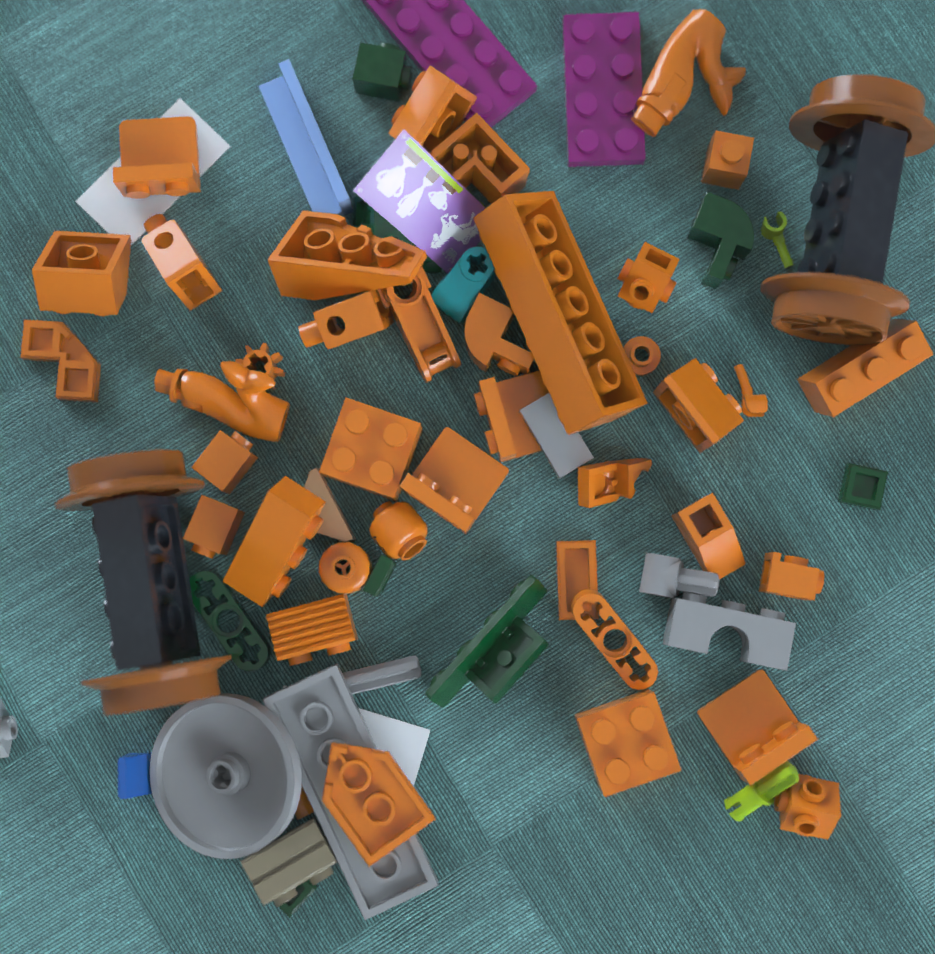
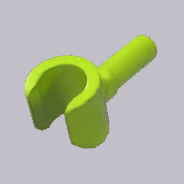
M778 211L775 218L779 227H771L768 224L767 218L764 217L761 225V234L764 238L773 240L784 268H788L794 264L783 236L787 218L784 213Z

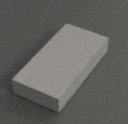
M550 393L519 410L520 415L559 479L594 458L579 432L567 435L564 425L559 420L557 409Z

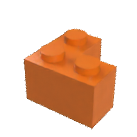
M475 113L429 153L464 188L472 183L491 204L505 194H517L526 186L530 168L478 113Z

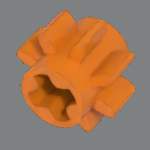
M264 342L260 350H253L250 346H245L247 354L244 359L235 360V362L253 371L257 370L255 363L261 360L265 364V374L274 380L277 376L281 377L286 374L276 365L283 359L282 355L277 352L269 356V346Z

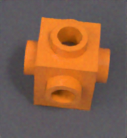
M644 242L635 261L627 258L617 278L624 282L617 296L626 300L630 306L636 309H644L653 313L659 300L667 303L677 282L671 280V277L680 259Z
M798 774L799 781L774 799V810L780 813V829L802 836H812L828 840L841 817L839 783Z

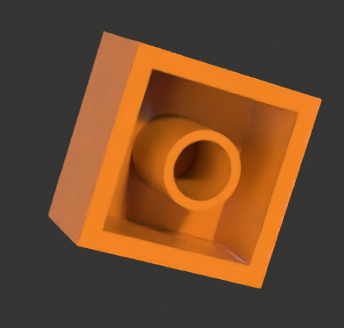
M345 397L319 473L324 477L397 502L402 490L399 486L408 473L423 430L422 425L414 420Z
M646 689L574 714L599 790L604 797L682 771L655 692Z

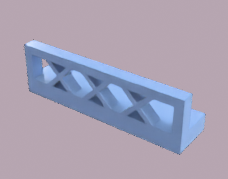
M289 59L278 64L283 76L258 87L313 212L332 213L340 216L353 213L350 198Z

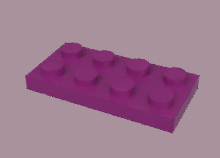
M639 12L563 14L568 167L644 165L646 160L644 131L631 120L638 109L636 101L641 97L643 91Z

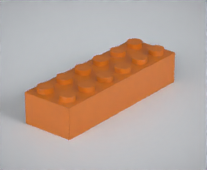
M554 191L505 194L473 217L480 239L491 258L496 276L501 281L510 302L511 310L519 322L526 338L527 347L532 352L542 375V381L550 393L557 409L559 420L564 425L567 435L615 421L648 404Z

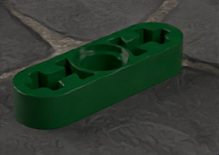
M200 571L194 574L189 579L193 604L224 649L232 656L234 663L244 671H255L264 667L271 656L270 646L229 586L223 582V578L212 571ZM202 579L205 582H215L216 586L212 588V593L217 600H222L224 596L228 599L227 603L218 605L212 613L207 609L215 605L211 598L198 595V591L202 588L199 583ZM226 609L234 610L240 618L239 626L233 632H225L219 626V616ZM246 628L251 632L250 635L244 636L246 642L250 646L259 645L261 648L257 653L259 659L257 663L254 660L245 661L242 655L246 653V648L241 641L236 642L234 646L230 642V639L243 634Z

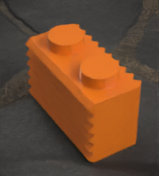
M340 594L266 614L277 661L288 659L289 666L313 660L311 652L325 648L328 656L351 650L349 642L358 640L347 594Z

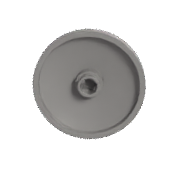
M221 693L217 696L191 701L183 705L169 717L161 728L155 740L150 760L151 790L161 818L177 839L192 850L205 856L218 859H235L261 850L283 833L291 822L299 803L302 774L295 743L287 728L271 710L258 701L246 696Z

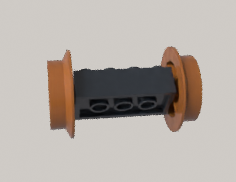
M876 75L837 76L815 85L811 91L809 105L797 110L791 116L789 121L791 134L804 145L819 151L817 155L819 170L817 181L810 195V202L813 205L810 221L804 230V241L806 242L804 257L798 266L797 273L772 276L761 283V293L767 299L774 302L771 324L777 330L791 336L822 343L840 345L876 344L886 340L890 318L908 311L910 306L909 298L902 292L884 285L883 281L904 158L923 153L935 144V125L924 116L925 96L914 86L900 80Z
M147 450L114 454L85 460L69 466L67 474L70 493L55 502V509L62 511L93 510L92 528L97 536L99 548L98 569L104 582L106 596L104 610L109 618L112 636L110 644L111 654L115 660L117 671L140 667L138 671L80 681L81 686L99 690L103 716L148 710L220 695L217 669L231 660V655L173 664L174 660L201 656L177 497L202 490L205 487L204 481L187 476L183 452L178 450Z

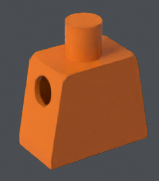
M156 214L146 220L144 228L148 234L142 238L141 242L167 285L190 311L222 291L194 245L175 219L167 221L164 215Z
M371 290L313 312L315 320L298 326L306 348L324 342L329 350L384 330L395 321L390 308H384L377 290ZM337 317H341L345 323L344 329H341L337 325Z

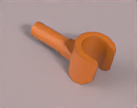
M739 364L734 369L742 389V413L747 417H763L764 413L768 410L767 397L765 394L753 395L744 365Z

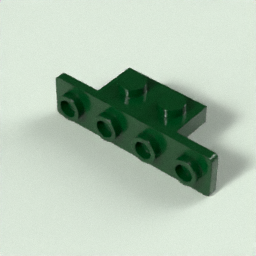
M533 575L519 582L511 591L510 598L505 604L486 618L484 627L479 633L460 647L457 657L453 662L433 677L425 695L443 708L470 680L491 701L497 704L549 645L523 621L526 615L547 593L548 590Z

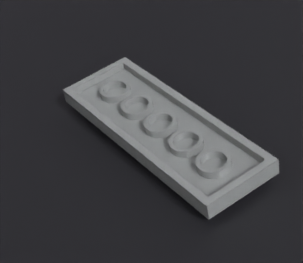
M338 663L264 697L262 700L265 706L281 720L295 743L301 764L302 786L364 920L437 887L439 881L417 833L369 867L322 802L332 742L377 749Z

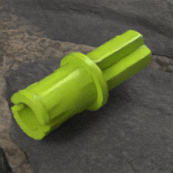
M787 760L751 786L748 784L731 797L724 800L726 810L733 806H739L730 812L729 815L737 822H740L762 805H772L774 797L799 781L797 768Z

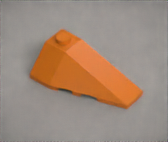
M302 211L268 258V263L281 296L320 300L411 284L427 255L425 250L394 237L380 238L375 236L372 229L367 226L361 225L358 228L347 224L345 217L338 214Z

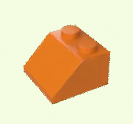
M430 65L427 71L421 72L415 79L412 86L413 94L406 105L400 106L395 112L391 121L393 126L388 134L396 139L404 129L430 153L459 128L477 96Z
M54 231L32 268L39 310L55 311L59 314L90 313L96 316L117 315L127 295L131 236Z
M694 358L663 379L653 393L698 452L701 453L741 424L744 419L740 415L742 409L735 398L730 394L724 395L716 385L718 378L710 366L706 363L700 364Z

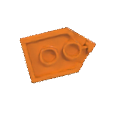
M336 742L331 743L322 802L369 867L436 820L435 815L389 751Z

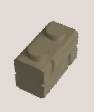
M315 817L241 860V864L262 904L265 906L274 901L276 907L298 895L295 887L308 879L312 885H315L332 875L334 872L331 866L337 863L331 846Z

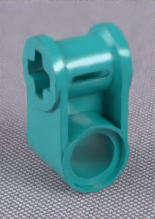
M472 247L466 250L431 294L436 307L459 324L466 320L478 294H483L495 278V268L487 249ZM483 261L486 272L477 271L473 275L470 264L473 262L479 265Z

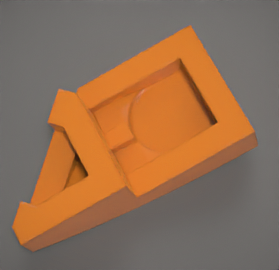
M646 458L623 459L578 467V505L592 508L615 502L620 496L632 499L636 492L634 488L635 481L642 470L649 471L652 466V460Z

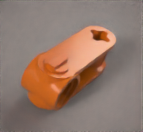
M421 266L412 281V293L407 298H399L394 292V287L377 289L384 308H390L418 371L427 383L432 380L433 375L451 366L455 369L460 367L461 361L428 290L432 286Z

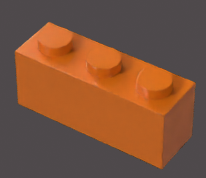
M894 318L889 322L886 340L876 344L851 345L799 377L797 381L814 412L835 417L934 354L916 320Z
M287 476L283 477L267 492L223 582L261 607L273 595L279 599L292 578L287 576L290 568L296 569L307 553L308 549L303 547L307 538L311 540L324 521L323 518L319 517V514L326 501Z

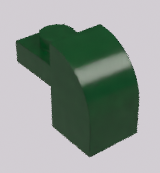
M706 192L687 236L691 240L715 249L701 284L716 289L723 279L729 281L737 265V258L744 260L752 250L754 243V229L747 213L736 203L710 192Z

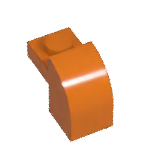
M479 293L465 322V345L471 360L485 372H487L492 360L495 359L499 361L497 367L511 375L518 376L519 372L528 374L535 361L532 353L503 339L514 317L511 308Z

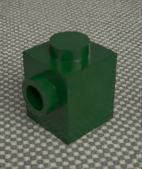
M360 42L352 78L355 92L360 95L400 102L403 89L409 90L413 67L407 65L406 51L401 50L396 45L380 43L377 46Z

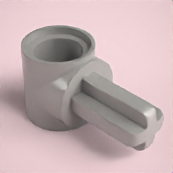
M646 553L639 592L667 598L677 597L680 591L710 597L716 596L719 588V575L717 573L684 568L683 561L679 558Z

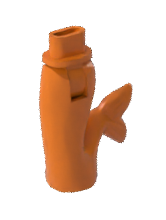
M695 9L690 12L674 30L661 50L644 85L642 95L636 101L638 109L631 118L632 122L647 135L655 137L661 127L668 126L673 117L679 114L686 105L694 84L695 57L704 80L709 84L710 94L714 103L723 116L728 113L733 100L732 87L742 81L746 68L724 67L720 58L726 29L722 22L711 12L705 9Z
M233 361L221 362L220 366L226 379L236 387L237 392H235L223 381L206 373L189 371L188 369H177L175 373L162 369L157 370L154 380L155 391L169 395L170 402L177 403L178 400H181V404L185 408L211 416L245 435L270 442L280 441L288 418L290 403L265 391L275 386L276 383L273 378L264 372L249 370L240 363Z

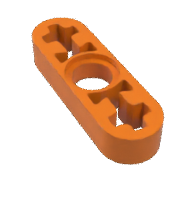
M592 589L583 590L576 594L571 604V611L576 622L624 682L636 690H643L652 686L658 676V668L655 661L604 596ZM587 600L591 604L599 602L596 609L605 621L599 627L591 615L581 616L584 612L582 604ZM609 616L613 617V619L606 621ZM598 628L595 633L592 631V629ZM618 629L625 633V642L618 649H608L603 643L604 636L608 631ZM631 653L639 665H644L647 662L648 664L644 667L646 671L645 676L641 678L637 674L630 676L633 670L624 657Z

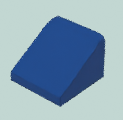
M152 752L129 753L118 759L119 799L152 794L150 784Z

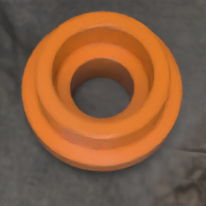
M634 337L623 347L635 375L641 376L653 372L660 362V349L656 342L648 337ZM637 349H644L648 353V360L638 361L634 355Z

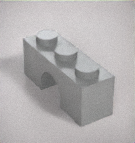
M683 592L682 599L671 598L663 645L708 654L712 635L718 629L729 626L739 634L742 641L739 661L787 671L796 623L784 621L785 613L761 608L760 615L746 613L745 604L722 600L721 607L706 604L707 596Z

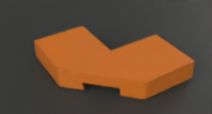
M24 320L20 358L33 361L59 362L55 398L65 401L98 402L101 364L73 331L63 322Z

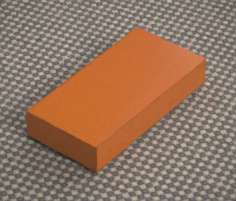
M596 540L556 541L558 620H575L571 611V604L576 594L587 589L598 591ZM588 600L582 604L584 612L581 616L589 614L593 619H599V613L596 609L598 601L595 604L589 603Z

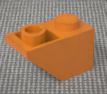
M713 493L702 497L671 515L703 571L717 573L720 580L746 564L734 528Z

